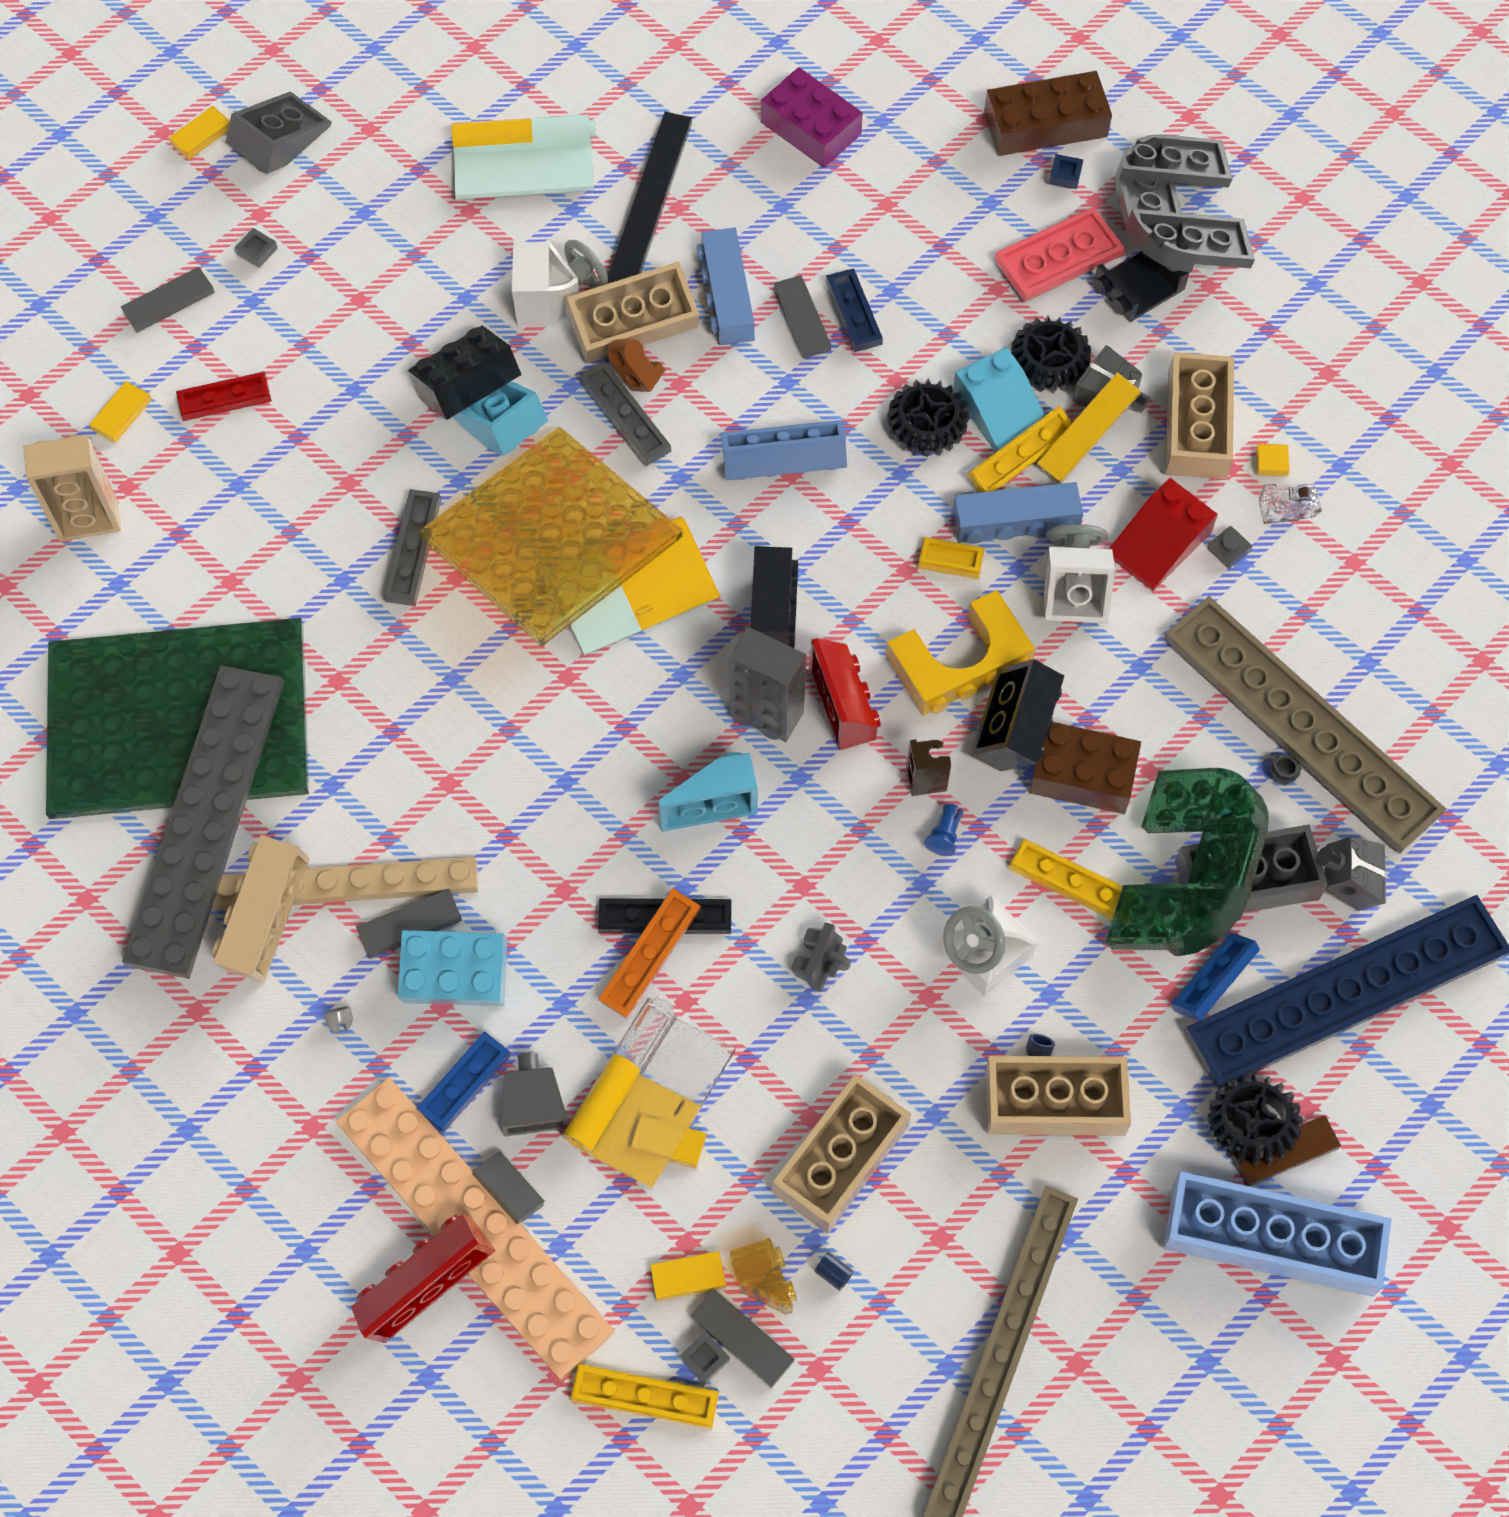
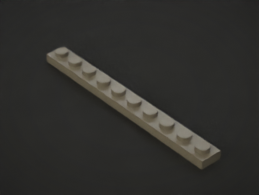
M1045 1186L923 1517H963L1078 1201L1076 1197Z

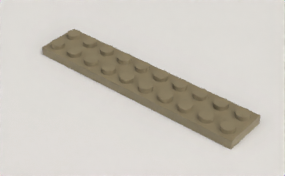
M1210 596L1165 633L1164 640L1288 753L1295 757L1299 763L1399 854L1407 849L1445 813L1447 808Z

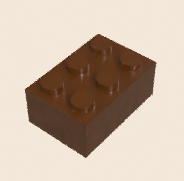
M1053 722L1051 728L1047 731L1043 744V755L1038 760V764L1035 765L1029 794L1125 814L1131 798L1142 741Z

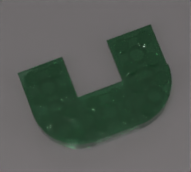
M1225 768L1158 771L1141 828L1148 834L1202 832V836L1187 884L1123 885L1105 942L1112 950H1168L1174 956L1195 954L1221 939L1241 919L1250 896L1269 824V815L1264 799L1244 777L1235 771Z

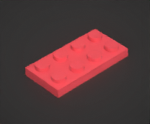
M1092 207L996 252L994 261L1023 301L1026 302L1096 269L1097 265L1101 263L1104 265L1123 256L1125 247L1095 207Z

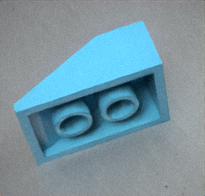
M1007 347L955 372L953 393H961V401H966L969 416L995 452L1045 416L1022 367Z
M512 381L453 416L460 425L485 447L503 456L512 452L517 445L530 435L535 434L541 426L548 422L536 392Z
M731 752L722 758H717L659 799L662 832L758 814V787L750 752L744 754Z

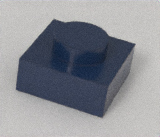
M1055 154L1049 184L1077 189L1084 159Z

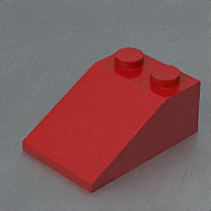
M1169 478L1149 497L1109 549H1112L1114 561L1154 591L1212 533L1218 513L1172 478Z

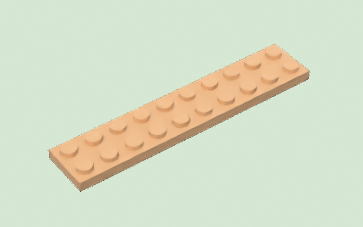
M388 1077L336 1121L337 1125L434 1237L442 1231L440 1229L441 1225L454 1215L460 1216L464 1214L473 1219L496 1251L471 1271L468 1276L556 1377L563 1381L578 1367V1364L584 1362L615 1334L614 1329L520 1223L516 1224L472 1175V1169L425 1116L416 1109L417 1107L393 1080Z

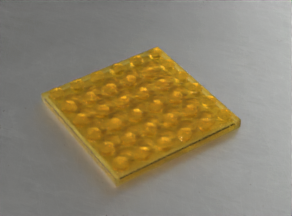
M560 426L419 531L423 541L541 647L683 537L682 529Z

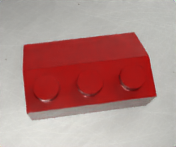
M821 638L812 639L810 670L839 750L876 740L877 728L881 727V722L877 710L871 709L868 700L871 699L866 681H860L858 675L860 665L856 654H850L847 644Z

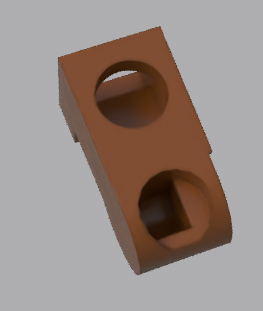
M616 339L608 347V358L632 391L651 392L665 372V368L661 363L649 361L644 354L642 344L638 340Z

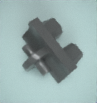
M825 922L822 929L808 928L803 944L807 949L813 950L810 958L798 955L791 966V970L796 977L807 981L812 990L822 992L828 976L834 978L838 970L846 971L851 965L850 959L844 956L847 946L842 944L843 938L834 931L836 928L834 924Z

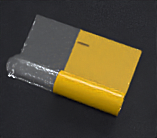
M656 996L655 999L650 997L646 999L562 1134L564 1140L573 1147L652 1189L736 1051L735 1047L678 1019L672 1010L673 1004L661 996Z

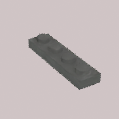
M605 361L580 375L582 385L646 466L672 452L671 444Z
M409 490L384 592L385 602L416 606L440 507V493Z

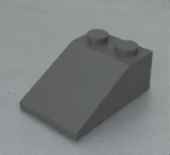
M289 91L232 113L225 143L268 174L287 166L331 126L332 121Z

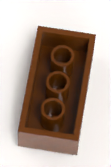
M1097 70L987 89L984 114L998 156L1108 137L1112 112Z

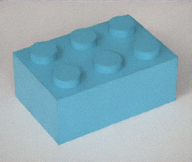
M402 930L398 999L403 1003L504 1006L508 939L504 933Z

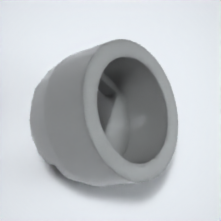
M350 1006L338 1007L324 1012L326 1024L331 1031L339 1033L338 1025L343 1024L345 1031L351 1027L353 1016Z

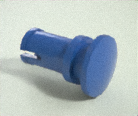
M945 804L943 806L938 825L932 829L931 835H928L924 841L925 847L929 851L940 856H952L955 854L956 846L954 843L957 839L955 832L963 816V810L958 809V806L954 804Z

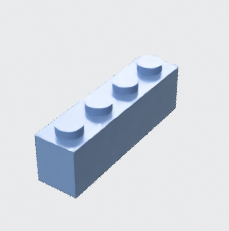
M736 227L701 232L702 244H697V255L699 262H704L705 268H701L703 286H709L710 291L705 292L707 309L713 310L714 316L710 317L712 334H718L719 345L755 341V323Z
M842 420L721 433L726 480H743L753 477H772L781 474H801L810 471L847 468L846 437Z
M1077 482L955 495L953 516L958 543L968 542L975 544L989 539L1009 540L1016 536L1025 535L1037 537L1047 533L1049 529L1056 526L1081 524L1083 510Z

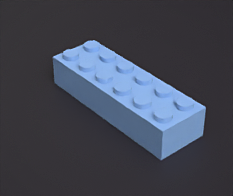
M1180 1171L1173 1184L1163 1249L1373 1297L1383 1288L1392 1218Z

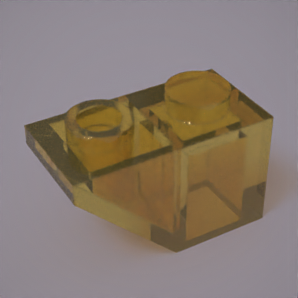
M768 1238L730 1251V1262L742 1294L785 1315L793 1312L792 1302L797 1300L792 1281H785L780 1268L786 1267L779 1246L773 1248L771 1240Z

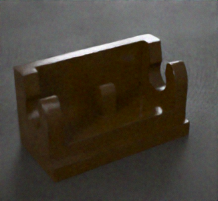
M917 739L910 740L906 769L912 796L947 791L952 765L950 756L935 758L929 754L931 749L942 748L944 745L942 741L928 740L917 742Z

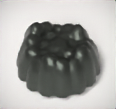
M1280 754L1272 759L1269 770L1276 782L1286 786L1300 776L1301 766L1295 757H1291L1288 754Z

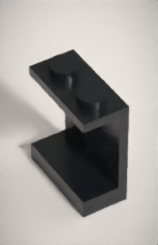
M1140 251V253L1110 271L1102 263L1097 265L1094 284L1097 291L1101 295H1105L1112 302L1115 311L1123 315L1129 322H1132L1185 290L1190 272L1168 270L1164 265L1154 261Z

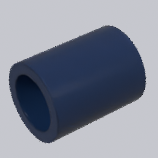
M827 1252L814 1272L841 1291L852 1277L854 1270L833 1254Z

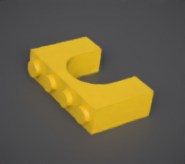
M998 590L970 602L967 617L987 650L986 656L974 666L956 669L939 663L931 655L916 629L887 641L886 658L922 716L931 712L934 714L939 713L947 708L949 703L957 699H968L978 689L986 685L992 687L998 669L1033 660L1036 649Z

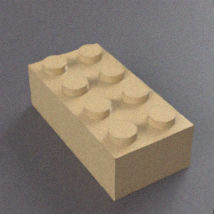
M679 261L566 297V312L586 364L608 357V347L616 339L638 340L643 346L698 328L700 314Z
M1174 352L1168 371L1165 475L1227 479L1233 462L1234 357Z
M88 434L81 436L71 435L64 439L38 441L34 444L23 445L26 478L59 542L121 531L118 499Z
M260 835L258 843H252L247 858L250 861L247 873L241 874L236 885V893H239L234 906H229L224 918V925H227L223 937H219L216 940L212 950V957H215L213 962L215 965L227 972L265 983L310 859L300 847L264 835Z
M989 1056L985 1068L988 1135H1126L1131 1125L1127 1057Z
M854 1074L773 1180L772 1193L825 1233L829 1234L909 1127L912 1114L857 1074Z

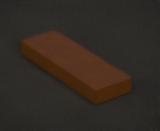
M1324 1115L1302 1124L1299 1127L1301 1130L1300 1139L1294 1140L1296 1144L1292 1152L1285 1150L1286 1155L1282 1160L1273 1155V1163L1270 1165L1263 1158H1259V1164L1254 1167L1250 1157H1246L1245 1162L1240 1165L1238 1162L1239 1153L1235 1152L1231 1158L1244 1184L1249 1187L1340 1149L1341 1144L1327 1117Z

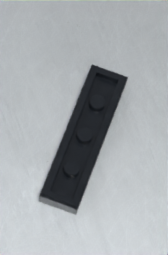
M599 898L598 931L599 933L642 934L665 899ZM691 899L700 905L701 909L684 934H731L732 899Z

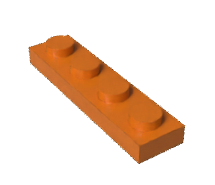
M672 888L599 997V1002L625 1019H628L701 909V906Z

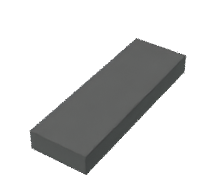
M197 267L121 306V309L135 332L138 333L212 295L215 291L200 267Z
M802 275L775 282L774 291L803 359L831 351L830 340Z
M446 889L356 926L367 955L371 959L400 947L402 930L439 931L462 921V917L450 889Z
M714 1289L690 1316V1319L771 1389L795 1361L789 1353Z

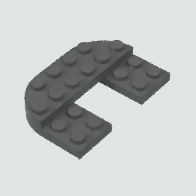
M1163 134L1149 135L1137 139L1136 144L1131 148L1128 146L1123 153L1116 171L1115 185L1126 231L1134 246L1138 247L1154 261L1164 265L1168 270L1191 272L1195 264L1251 269L1255 261L1244 219L1186 214L1181 211L1174 183L1229 188L1233 178L1222 140Z

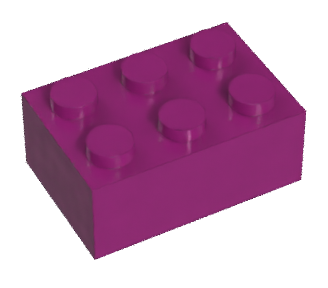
M800 67L795 69L761 99V123L823 168L862 134L863 112Z

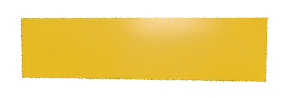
M1117 372L1037 462V466L1061 484L1137 399L1141 391Z
M1061 406L1054 408L966 475L979 493L998 490L1045 455L1072 424Z
M1023 839L1009 865V870L1126 927L1129 926L1143 898L1142 895L1026 839Z
M578 1364L570 1400L575 1403L712 1430L719 1391Z

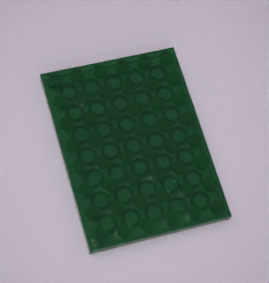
M302 618L49 641L46 767L47 817L49 819L172 808L220 665L282 677L284 681L247 800L309 794L304 627Z

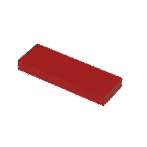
M265 371L176 391L183 421L272 402Z

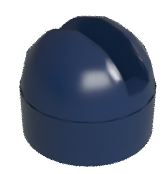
M1031 1034L1026 1044V1053L1028 1056H1051L1055 1042L1045 1035Z

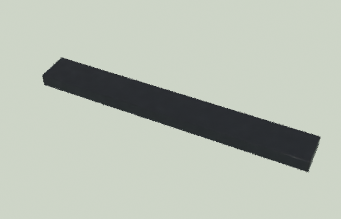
M664 112L607 276L608 284L642 273L692 126V117Z

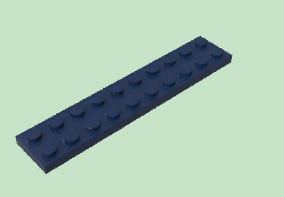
M1476 894L1208 1016L1200 1022L1197 1021L1186 1026L1184 1032L1218 1090L1225 1087V1083L1228 1080L1234 1083L1240 1075L1245 1078L1509 956V944Z

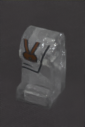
M1265 484L1258 500L1264 524L1308 519L1317 516L1322 511L1317 487L1313 484H1301L1296 487L1277 488L1276 484Z

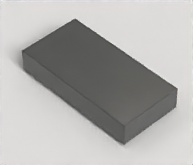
M501 1151L473 1170L472 1175L516 1224L523 1222L543 1207L544 1199Z

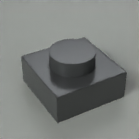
M252 228L235 246L237 255L259 268L278 249L275 240L255 228Z
M1229 526L1209 542L1207 549L1230 569L1251 552L1253 545L1232 526Z
M706 1332L679 1356V1359L703 1385L730 1361V1357Z

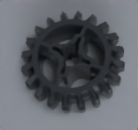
M1047 316L1044 322L1036 317L1033 325L1026 322L1023 330H1018L1011 344V354L1022 367L1031 387L1039 385L1041 392L1046 387H1049L1054 393L1059 386L1064 391L1069 388V384L1076 386L1079 378L1086 372L1091 362V345H1088V336L1082 335L1081 327L1073 329L1072 321L1065 324L1062 323L1061 317L1056 321H1051L1049 316Z
M929 378L925 381V384H921L917 379L913 383V387L905 384L902 392L896 391L894 400H891L889 403V412L887 413L888 429L890 434H894L895 443L903 442L902 447L904 450L912 447L915 455L919 451H925L927 457L931 451H935L939 456L943 452V448L951 451L954 444L960 443L962 435H965L968 426L969 414L967 412L966 401H961V393H953L952 385L946 388L942 387L941 380L936 385L931 384ZM918 405V407L912 409L910 413L905 414L909 409ZM951 421L946 427L938 430V427L944 426L945 422Z
M1256 1074L1252 1075L1251 1081L1247 1082L1240 1075L1237 1078V1085L1228 1080L1225 1083V1090L1218 1089L1216 1091V1100L1210 1101L1209 1104L1211 1112L1208 1114L1207 1122L1212 1125L1209 1129L1211 1137H1217L1215 1143L1217 1148L1227 1146L1225 1153L1227 1158L1238 1152V1162L1240 1165L1245 1162L1246 1157L1252 1158L1254 1167L1259 1164V1158H1263L1270 1165L1273 1163V1155L1282 1160L1286 1155L1285 1150L1292 1152L1295 1148L1296 1143L1294 1140L1300 1139L1301 1130L1299 1127L1303 1123L1302 1116L1298 1115L1301 1107L1299 1103H1292L1294 1100L1293 1092L1283 1093L1284 1085L1282 1082L1272 1086L1270 1076L1266 1077L1264 1082H1259ZM1254 1100V1101H1252L1251 1103H1247V1104H1245V1103H1240V1102H1243V1101ZM1266 1104L1273 1107L1278 1112L1281 1119H1278L1276 1114L1270 1112L1267 1109ZM1257 1111H1260L1259 1121L1254 1123L1253 1129H1250L1251 1118H1255ZM1228 1120L1232 1121L1234 1126L1239 1127L1243 1131L1244 1136L1234 1131ZM1262 1136L1270 1137L1265 1140H1256Z

